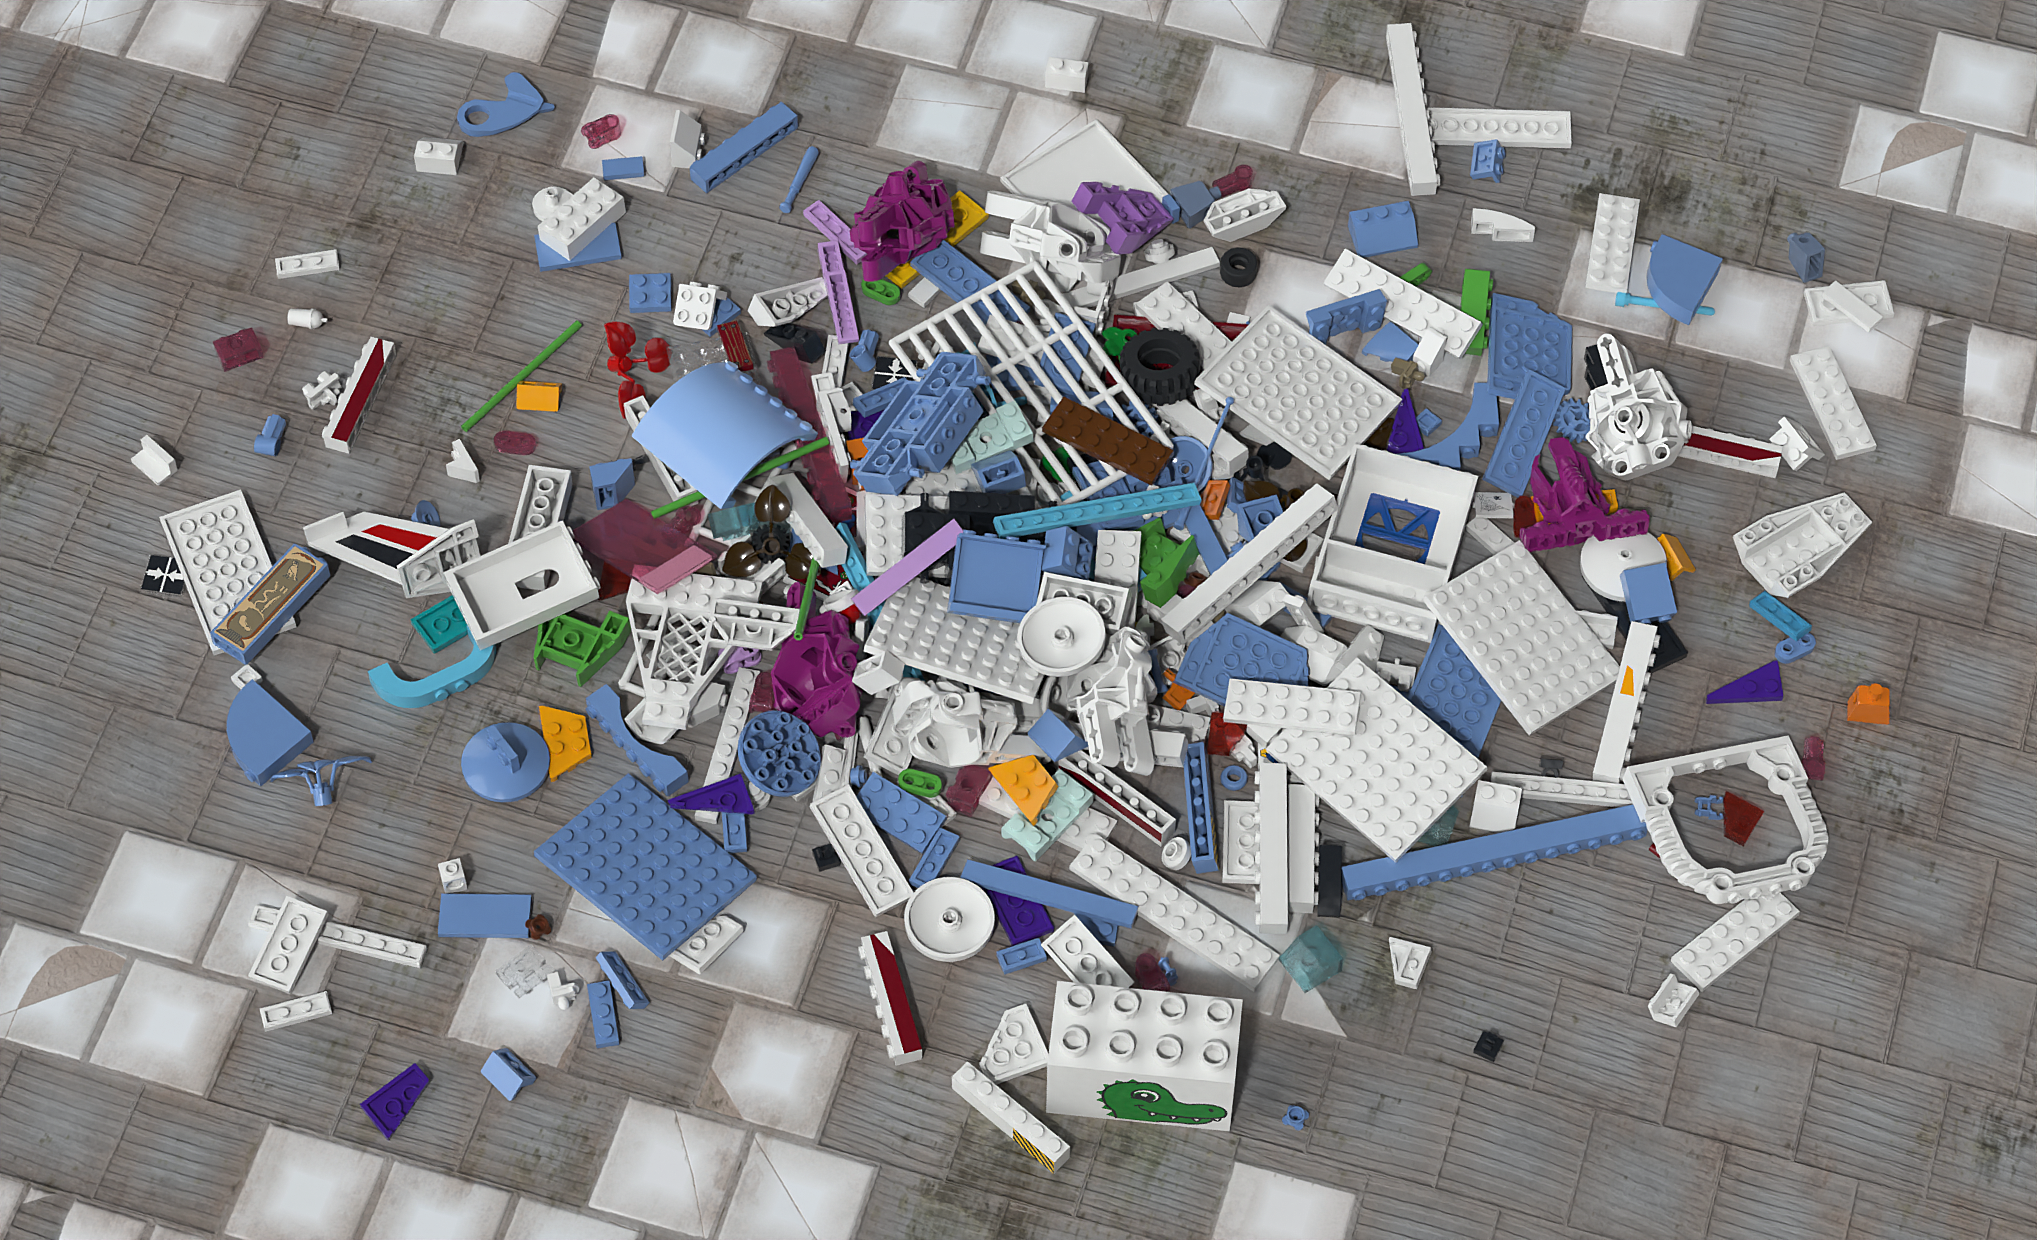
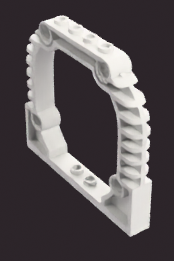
M1789 735L1628 766L1622 778L1641 823H1646L1647 830L1650 832L1651 839L1656 846V851L1660 855L1661 862L1667 868L1668 873L1678 879L1681 885L1692 887L1696 893L1706 895L1712 903L1723 904L1729 902L1733 904L1743 899H1757L1762 895H1777L1782 891L1799 890L1809 883L1815 869L1826 854L1829 838L1826 824L1821 817L1810 789L1807 787L1808 777ZM1747 763L1749 770L1769 780L1768 787L1773 793L1784 797L1801 834L1804 849L1792 853L1783 865L1734 874L1725 868L1706 869L1691 858L1682 843L1669 812L1674 798L1667 788L1674 776L1689 773L1698 774L1705 770H1719L1725 766Z

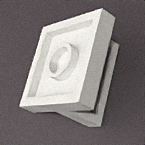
M1783 417L1778 422L1782 428L1769 439L1772 443L1783 446L1781 455L1795 471L1800 469L1812 457L1820 460L1825 455L1804 427L1787 417Z

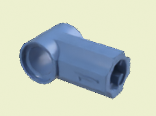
M869 329L862 331L858 345L849 354L850 358L862 372L871 370L876 364L873 354L879 335Z
M275 414L268 416L262 433L258 434L255 439V453L275 457L278 455L281 444L280 438L286 426L285 419Z

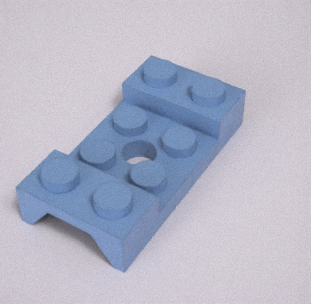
M1377 289L1306 311L1310 327L1309 334L1326 345L1328 337L1352 331L1356 328H1359L1362 333L1375 331L1381 328L1387 300L1381 290Z

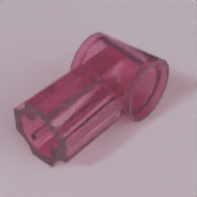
M1239 165L1236 167L1235 172L1213 181L1212 186L1219 188L1221 198L1238 190L1244 191L1252 186L1253 170L1248 165Z
M684 506L676 511L675 517L660 534L667 542L675 546L692 526L700 522V511L696 507ZM688 511H690L691 518L689 521H687L685 517Z
M1811 736L1810 738H1805L1801 764L1808 779L1823 781L1825 773V761H1823L1824 741L1819 737Z

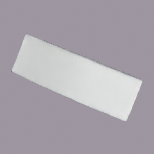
M1473 208L1471 234H1492V241L1533 242L1535 226L1502 212Z

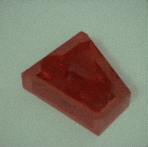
M605 559L599 584L601 588L598 589V600L602 601L628 593L634 567L648 568L647 565Z
M1212 712L1207 754L1230 756L1235 749V745L1244 737L1248 724L1224 722V713Z
M1726 791L1723 797L1724 837L1744 847L1763 816L1764 811Z

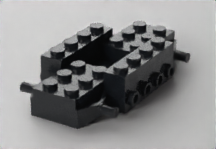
M949 491L945 502V514L929 506L928 493L926 495L921 493L920 506L910 511H905L903 514L902 558L953 519H955L962 530L975 531L976 535L984 536L985 533L998 535L993 524L994 517L1035 510V496ZM1049 501V508L1056 507L1057 501ZM1077 526L1069 527L1075 532H1077ZM1046 532L1017 536V538H1019L1020 542L1026 543L1027 540H1038L1040 545H1044ZM955 546L920 572V583H924V576L925 584L929 583L930 570L938 569L945 565V584L951 585Z

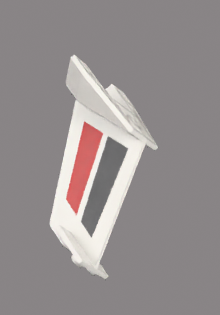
M340 512L303 527L309 550L314 556L318 558L329 554L399 583L403 587L406 598L451 592L443 572L480 556L476 540L479 535L474 519L447 529L368 512H362L345 518L344 512Z

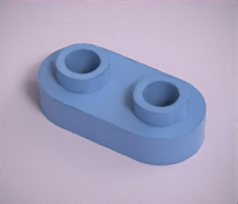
M1807 633L1798 641L1793 640L1791 637L1777 644L1775 657L1784 664L1794 662L1812 653L1816 640L1810 633Z

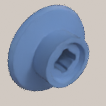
M426 500L420 501L415 508V512L412 514V522L440 527V518L435 507Z

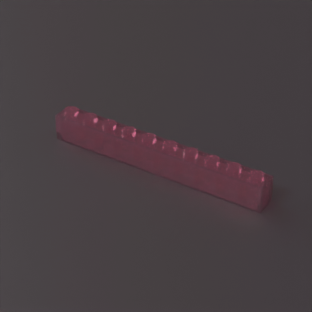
M794 346L770 351V360L767 361L769 373L773 372V384L775 389H779V399L787 409L795 411L798 414L797 417L802 421L810 423L812 429L818 433L815 440H795L796 449L827 437ZM830 445L801 456L802 466L808 470L809 485L813 484L814 487L812 489L814 500L819 501L820 505L818 507L829 522L833 524L851 520L852 506Z

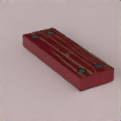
M737 320L717 325V331L728 361L735 363L741 372L753 370V362Z

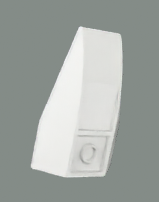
M1844 492L1767 515L1733 535V540L1743 566L1770 595L1788 598L1820 579L1869 528L1872 521Z

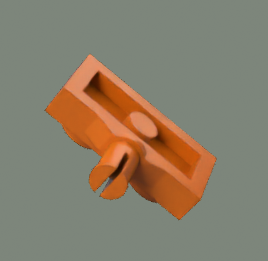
M1209 480L1206 489L1200 495L1202 499L1200 506L1207 520H1219L1231 486L1228 480Z
M1167 668L1162 675L1170 680L1172 684L1162 698L1174 709L1180 711L1185 706L1186 701L1193 697L1195 692L1173 683L1176 674Z

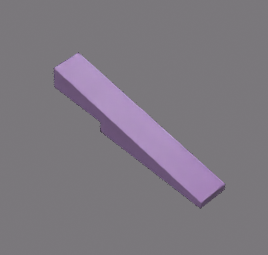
M838 240L818 243V256L838 345L859 342Z
M955 519L951 520L853 596L851 600L863 616L871 612L954 547L957 535L963 533L962 528Z

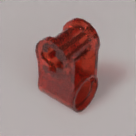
M1520 496L1515 501V508L1513 509V531L1515 538H1520L1521 528L1526 529L1537 523L1534 503L1528 496Z

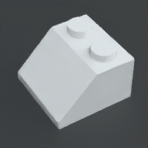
M676 110L670 139L672 167L690 168L693 162L702 158V149L700 147L705 144V133H702L700 123L682 111Z
M429 137L419 139L414 154L416 171L457 175L464 142L462 140Z
M1478 780L1469 828L1496 833L1515 830L1522 788Z

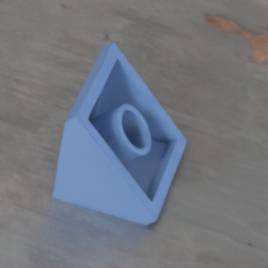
M1277 495L1237 504L1239 534L1250 542L1261 530H1264L1276 517L1283 513Z
M1049 708L1028 731V736L1054 762L1088 747V742L1085 741V738L1062 715Z

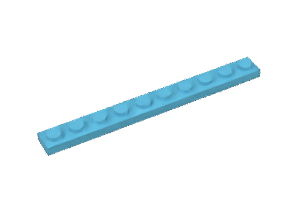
M1195 483L997 516L994 517L993 524L999 539H1005L1007 536L1017 537L1046 532L1047 530L1064 526L1075 527L1200 505L1202 499Z
M839 523L835 530L848 546L846 562L842 566L853 588L860 592L873 582L874 578L873 576H867L866 562L847 524ZM885 601L867 614L873 627ZM908 665L904 666L903 677L920 678L921 681L926 682L920 669Z

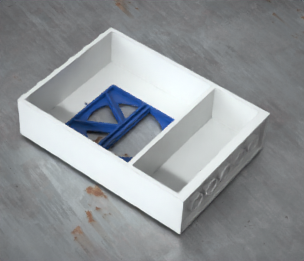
M1354 444L1336 500L1338 510L1331 516L1309 587L1308 607L1316 613L1332 615L1331 617L1365 626L1369 625L1372 628L1431 643L1438 619L1423 601L1426 591L1432 592L1450 581L1472 506L1478 476L1469 472H1461L1449 467L1434 465L1427 461L1415 460L1408 456L1396 455L1385 450H1377L1366 445ZM1388 509L1405 510L1417 517L1399 532H1396ZM1380 513L1385 528L1366 523L1372 516ZM1424 524L1428 540L1409 534ZM1362 533L1425 549V552L1414 562L1368 550L1363 546ZM1385 585H1391L1394 588L1392 595H1388ZM1405 588H1413L1416 595L1414 598L1408 599L1404 597L1403 590Z

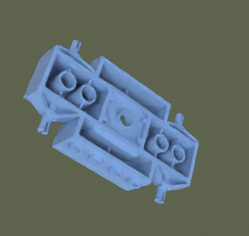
M941 352L927 369L919 368L916 371L917 377H922L920 382L905 381L862 440L868 450L865 457L861 461L851 460L852 462H850V468L855 469L853 472L854 476L866 492L898 496L911 477L923 478L924 471L940 473L983 413V409L972 392L980 384L989 385L991 378L984 376L986 372L976 355Z

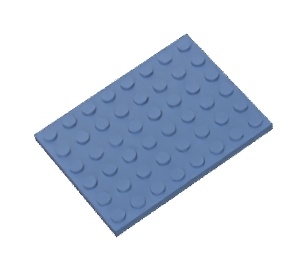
M629 773L534 850V856L662 961L757 880V875L673 808H670L668 804Z

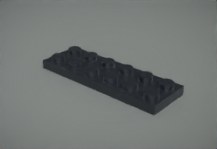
M1588 585L1607 614L1618 617L1616 627L1627 641L1631 622L1626 602L1608 599L1595 592ZM1659 620L1651 621L1650 624L1657 626V635H1660L1659 646L1653 650V654H1656L1654 666H1649L1648 670L1651 674L1686 658L1688 654L1666 622L1659 623Z

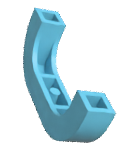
M467 625L468 637L474 648L471 654L463 661L414 682L398 678L387 662L369 670V680L376 693L384 701L402 708L427 706L436 701H442L451 694L464 691L467 687L481 680L494 663L496 645L494 644L480 651Z

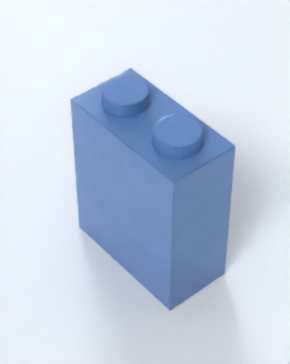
M1666 563L1624 570L1619 575L1630 622L1650 625L1651 621L1659 620V623H1664L1672 620V617L1677 613Z

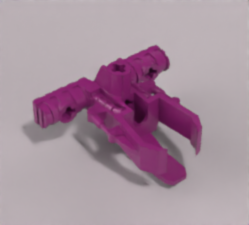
M1564 437L1550 439L1548 443V448L1554 458L1560 477L1559 481L1554 482L1553 487H1551L1539 469L1541 454L1535 456L1531 469L1530 485L1533 492V502L1538 504L1539 510L1543 515V521L1537 522L1532 527L1520 529L1521 542L1529 552L1574 546L1582 542L1585 544L1586 540L1593 535L1600 542L1607 539L1612 540L1648 533L1650 517L1644 509L1641 511L1620 509L1615 514L1605 515L1609 513L1610 504L1607 503L1606 498L1602 494V485L1591 474L1587 457L1574 450L1569 440Z

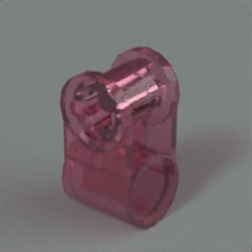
M614 114L605 115L600 119L585 124L581 128V133L588 139V145L591 149L599 148L606 143L617 140L622 133L619 118Z
M762 672L757 675L753 693L750 697L749 713L754 711H773L774 691L771 673ZM763 684L770 685L768 687H762Z
M1148 953L1140 954L1136 959L1135 976L1140 982L1142 989L1170 991L1169 982L1155 958ZM1148 965L1150 968L1142 969L1140 966Z

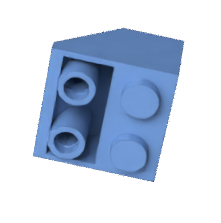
M1011 450L971 464V468L983 493L1006 494L1026 487L1025 473L1018 457Z
M619 459L614 462L598 463L589 466L597 510L618 507L635 486L632 459Z
M1068 526L1047 530L1044 544L1046 549L1043 551L1041 570L1047 573L1089 580L1093 543Z

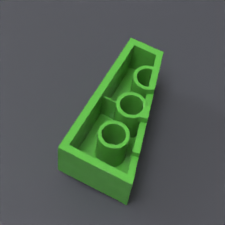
M1465 269L1460 311L1483 324L1465 352L1468 355L1481 356L1482 350L1487 349L1488 337L1484 336V331L1489 329L1490 317H1486V310L1491 308V298H1488V291H1492L1493 279H1489L1490 271Z

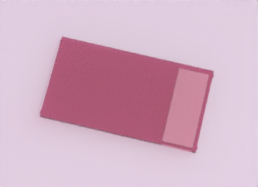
M628 499L621 501L572 531L575 537L572 540L575 543H579L580 546L656 594L661 593L717 558L716 553L659 518L653 519L651 513Z

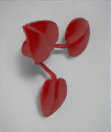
M608 322L604 324L607 333L608 347L613 356L609 357L607 366L611 372H618V376H623L627 379L621 383L618 391L620 411L623 419H626L624 403L642 395L646 400V394L643 386L635 384V380L624 372H627L632 367V363L647 361L648 369L651 372H663L672 360V349L664 339L655 337L650 339L645 346L646 358L630 359L625 355L631 352L630 347L636 342L634 329L624 322Z

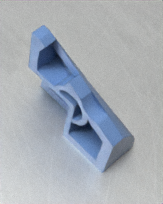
M1390 321L1362 349V354L1367 356L1369 353L1379 356L1380 360L1385 362H1393L1395 357L1409 362L1410 360L1413 361V355L1419 344Z

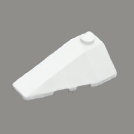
M820 277L754 294L748 312L758 326L775 327L790 323L828 297L824 279Z

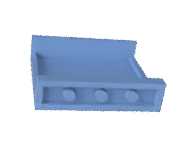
M963 530V533H959L956 538L947 613L1021 623L1027 612L1037 604L1043 550L1046 549V545H1040L1038 540H1027L1026 543L1020 542L1017 537L1007 536L1006 539H999L996 534L985 533L984 536L976 535L975 531Z

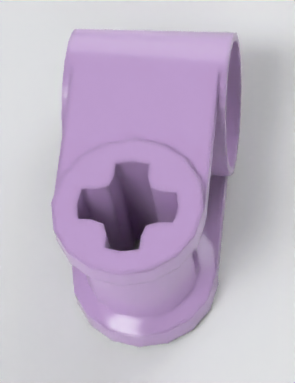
M737 646L722 665L724 672L733 674L738 672L739 667L748 668L756 666L762 659L760 649H748L747 647ZM721 648L718 651V656H720L725 649Z

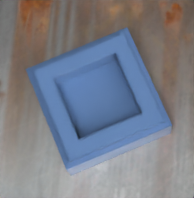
M1427 408L1416 417L1419 431L1427 437L1442 424V420Z

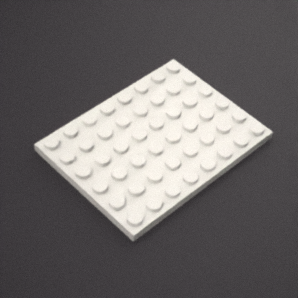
M1269 305L1196 378L1194 383L1224 406H1226V398L1232 397L1234 403L1229 407L1231 411L1328 480L1350 459L1354 444L1363 445L1402 402V398Z
M1520 540L1423 598L1429 609L1529 736L1617 681L1620 669L1618 663L1529 551L1525 549Z
M918 577L911 579L887 598L866 641L864 652L876 655L886 650L905 663V665L1033 704L1045 674L1031 668L1020 653L1017 641L1020 623L947 613L950 587L934 583L930 580L927 584H925V580L924 583H920V578Z
M1356 657L1327 687L1328 689L1361 692L1355 735L1286 728L1266 748V752L1279 763H1286L1288 771L1396 863L1487 771V766Z

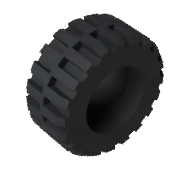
M1151 328V331L1144 330L1138 336L1135 334L1131 337L1130 342L1127 341L1123 346V350L1120 353V373L1139 399L1144 401L1146 405L1175 404V401L1179 400L1181 402L1186 399V395L1190 396L1194 389L1197 388L1194 383L1200 375L1199 350L1194 341L1190 340L1185 334L1181 335L1180 331H1170L1169 328H1163V330ZM1158 363H1165L1173 366L1172 368L1166 370H1151L1146 368L1150 365Z

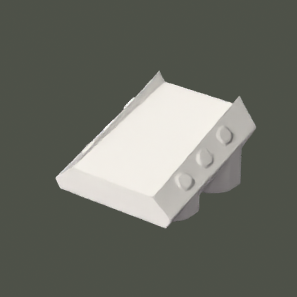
M1171 636L1154 643L1147 649V651L1157 649V660L1161 674L1167 668L1177 674L1186 653L1184 649L1185 644H1180ZM1162 675L1164 685L1167 684V687L1171 685L1172 682Z

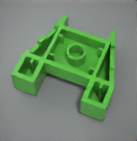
M1157 518L1134 531H1141L1142 533L1139 567L1147 575L1140 581L1145 600L1161 608L1177 593L1180 581H1184L1187 576V569L1190 565L1194 564L1199 552L1193 535L1181 545L1166 538L1162 519Z
M569 611L539 624L533 657L536 670H540L545 659L548 658L576 669L578 686L582 687L623 647L631 632L628 617L609 611L601 627L598 628L569 617L571 613Z

